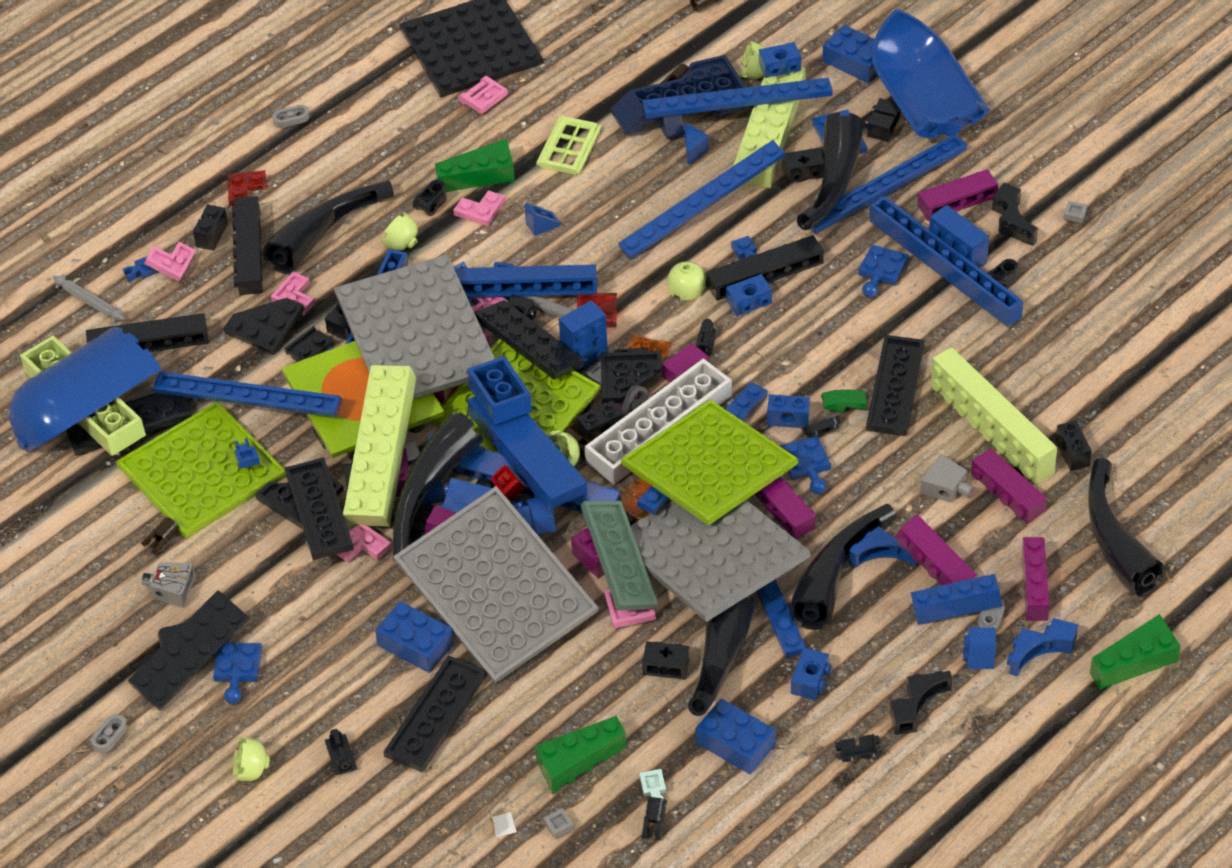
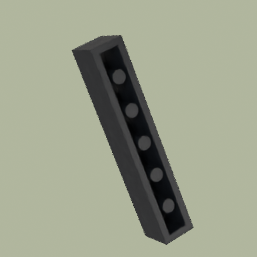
M258 196L235 198V206H232V216L235 218V220H232L233 232L236 231V234H232L233 245H236V248H233V257L237 259V262H233L234 274L237 273V276L233 277L234 287L238 288L239 295L263 293L259 199Z
M814 235L707 271V287L716 301L726 298V287L760 274L763 275L767 283L821 265L823 264L824 250Z
M205 313L86 330V340L88 343L110 328H122L124 334L131 333L138 339L139 343L137 344L143 350L147 348L149 352L209 344Z

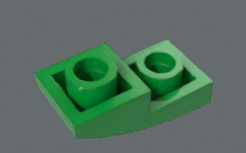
M833 390L824 392L821 395L824 409L829 411L844 412L846 406L865 410L868 405L865 392L861 390Z

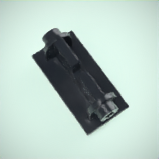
M338 729L331 730L329 739H325V743L335 775L357 770L346 734L342 735Z
M879 735L859 736V745H856L854 737L840 739L839 742H835L836 751H840L835 756L839 760L842 759V762L854 761L855 757L864 756V758L876 757L877 753L883 752L877 746V744H880Z

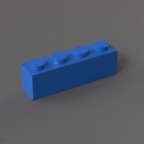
M995 574L911 592L918 625L1002 606Z

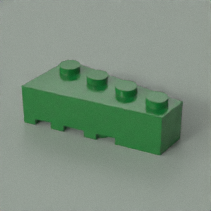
M507 139L435 163L436 180L444 182L446 192L515 181L513 161Z
M1159 614L1092 657L1090 674L1099 689H1103L1178 662L1180 644Z
M614 716L536 745V762L552 794L560 791L559 788L566 783L569 785L574 782L576 777L583 772L591 771L593 766L600 761L604 762L626 748L625 731L618 717Z

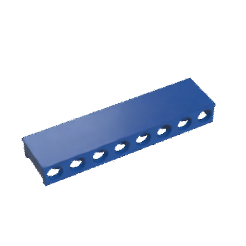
M475 396L467 399L468 415L551 513L555 512V507L579 496L587 497L586 480L528 413L494 425Z

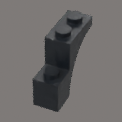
M1004 182L993 196L992 210L1002 214L999 218L998 232L1033 246L1037 241L1038 227L1027 222L1018 210L1021 189Z
M937 671L935 673L915 674L907 677L906 690L908 698L890 701V716L895 735L917 732V716L922 706L932 697L951 691V671Z

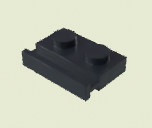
M313 326L284 349L285 354L291 355L292 359L299 362L326 352L330 346H334V342L330 337L320 330L317 331Z

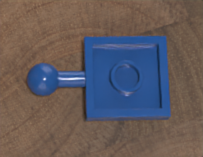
M871 245L858 269V275L871 279L870 282L863 285V295L868 298L876 296L879 281L896 285L908 262L909 255Z
M818 436L779 445L798 458V464L788 471L791 479L809 476L811 480L810 490L814 494H822L826 490V483L818 477L817 473L831 470V463Z
M226 643L217 653L213 677L214 681L230 682V687L224 693V699L227 703L236 704L240 701L239 682H257L262 653L261 643Z

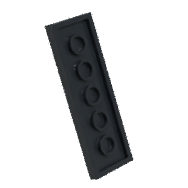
M505 300L474 313L479 324L554 380L584 367L585 360Z
M891 335L884 336L866 423L867 431L907 436L925 340Z
M153 393L125 402L141 418L145 433L182 422L192 416L187 401L183 396ZM78 423L66 429L75 456L102 447Z
M325 458L285 467V474L312 559L317 560L354 550Z
M217 590L128 680V683L160 711L250 620V617Z
M448 655L383 751L384 757L423 773L487 676L486 670Z

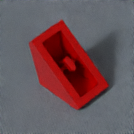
M506 465L502 466L490 478L510 501L526 488Z

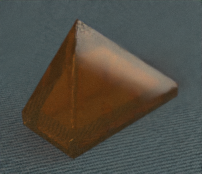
M633 334L627 349L649 347V351H661V358L666 359L671 342Z

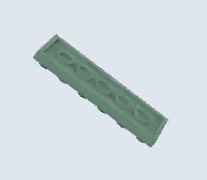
M584 501L581 509L616 609H655L658 602L622 501Z

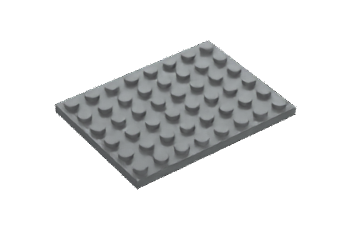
M448 254L334 288L335 295L368 373H370L371 365L410 366L417 377L413 399L468 383V368L495 359Z
M497 486L393 556L394 561L446 625L453 628L455 636L482 669L486 670V674L494 683L503 679L599 611V607Z
M673 500L665 504L655 515L649 514L630 526L646 571L706 622L811 557L810 551L747 500L709 526Z

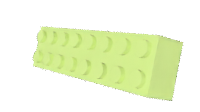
M801 67V71L768 78L764 77L761 86L805 80L806 68ZM800 100L754 105L734 165L772 140L784 150ZM780 160L745 184L771 188Z
M51 336L21 354L20 358L25 373L33 377L71 352L56 337ZM119 397L78 422L111 456L146 436L141 418Z
M952 347L932 358V388L939 392L945 401L957 410L960 416H964L971 426L983 435L986 441H990L997 451L1009 460L1013 467L1018 468L1023 476L1034 485L1054 475L1057 447Z
M371 365L343 512L350 525L390 527L417 378L410 366Z

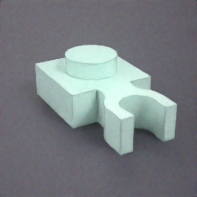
M662 769L639 773L644 797L651 796L664 799L661 793H666Z

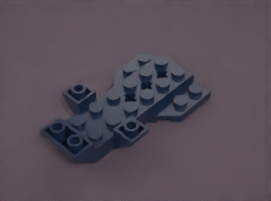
M722 55L691 62L688 71L680 79L629 90L611 108V113L624 135L642 132L644 125L660 122V128L665 137L671 139L685 135L681 117L695 113L646 119L642 100L746 88L727 56ZM754 106L713 110L707 112L722 116L738 111L751 109Z

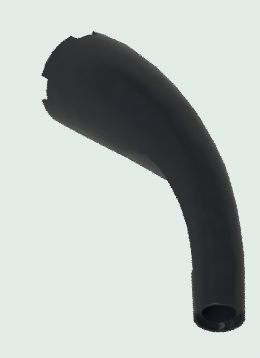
M837 112L825 118L823 180L819 195L813 206L807 208L797 217V224L803 230H809L827 217L838 204L849 184L858 160L862 141V119L855 114L849 113V116H840V112Z
M387 180L351 190L331 198L292 219L279 229L263 247L265 261L269 260L275 266V271L282 274H290L293 270L297 269L318 240L337 221L359 208L394 197L391 182Z
M454 412L439 426L421 450L403 486L395 515L393 556L413 543L410 540V533L414 517L429 491L483 442L481 432L476 434L472 428L475 424L461 412L458 414Z
M1098 458L1093 463L1088 491L1089 516L1097 543L1105 560L1119 581L1133 595L1146 596L1158 587L1155 583L1160 576L1162 578L1165 577L1166 568L1140 541L1129 533L1111 512L1105 496L1106 484L1110 481L1112 463L1105 458Z
M886 503L861 516L835 535L817 554L805 570L793 594L789 611L792 620L796 619L802 623L801 627L810 630L822 629L824 624H830L841 572L846 559L850 555L851 547L862 541L868 532L873 531L878 526L883 528L896 520V514L891 505Z
M753 597L742 599L707 621L702 668L696 689L688 703L689 711L695 716L704 715L713 704L732 664L741 650L749 631L756 604Z

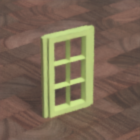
M566 116L558 117L536 165L541 168L564 173L580 174L602 129V125ZM566 126L576 127L572 136L562 134ZM579 128L589 130L586 138L575 137ZM559 139L569 140L566 149L556 147ZM573 141L583 143L579 152L569 150ZM553 152L563 154L559 162L549 160ZM566 155L576 157L573 165L563 163Z

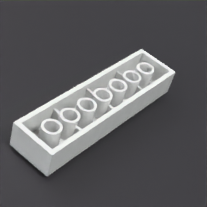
M705 359L700 360L585 446L586 463L615 485L631 472L621 464V458L710 399L716 404L721 405L732 396V380Z

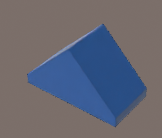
M685 124L687 164H692L709 150V136L690 124Z
M527 202L524 205L526 225L534 236L561 225L552 211Z

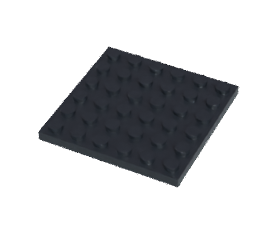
M471 0L399 24L401 32L440 98L472 88L484 76L496 80L543 64L542 56L506 0Z

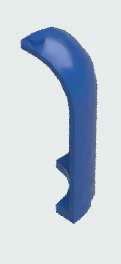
M895 9L876 34L872 46V63L877 75L916 135L925 138H936L937 135L943 134L950 136L961 132L960 129L968 124L972 126L980 121L990 111V108L947 45L922 21L905 11Z
M119 327L110 328L31 377L15 391L9 405V421L17 437L18 446L26 452L35 449L154 375L162 368L147 348L143 350L137 344L139 341L129 332L124 334L122 328Z

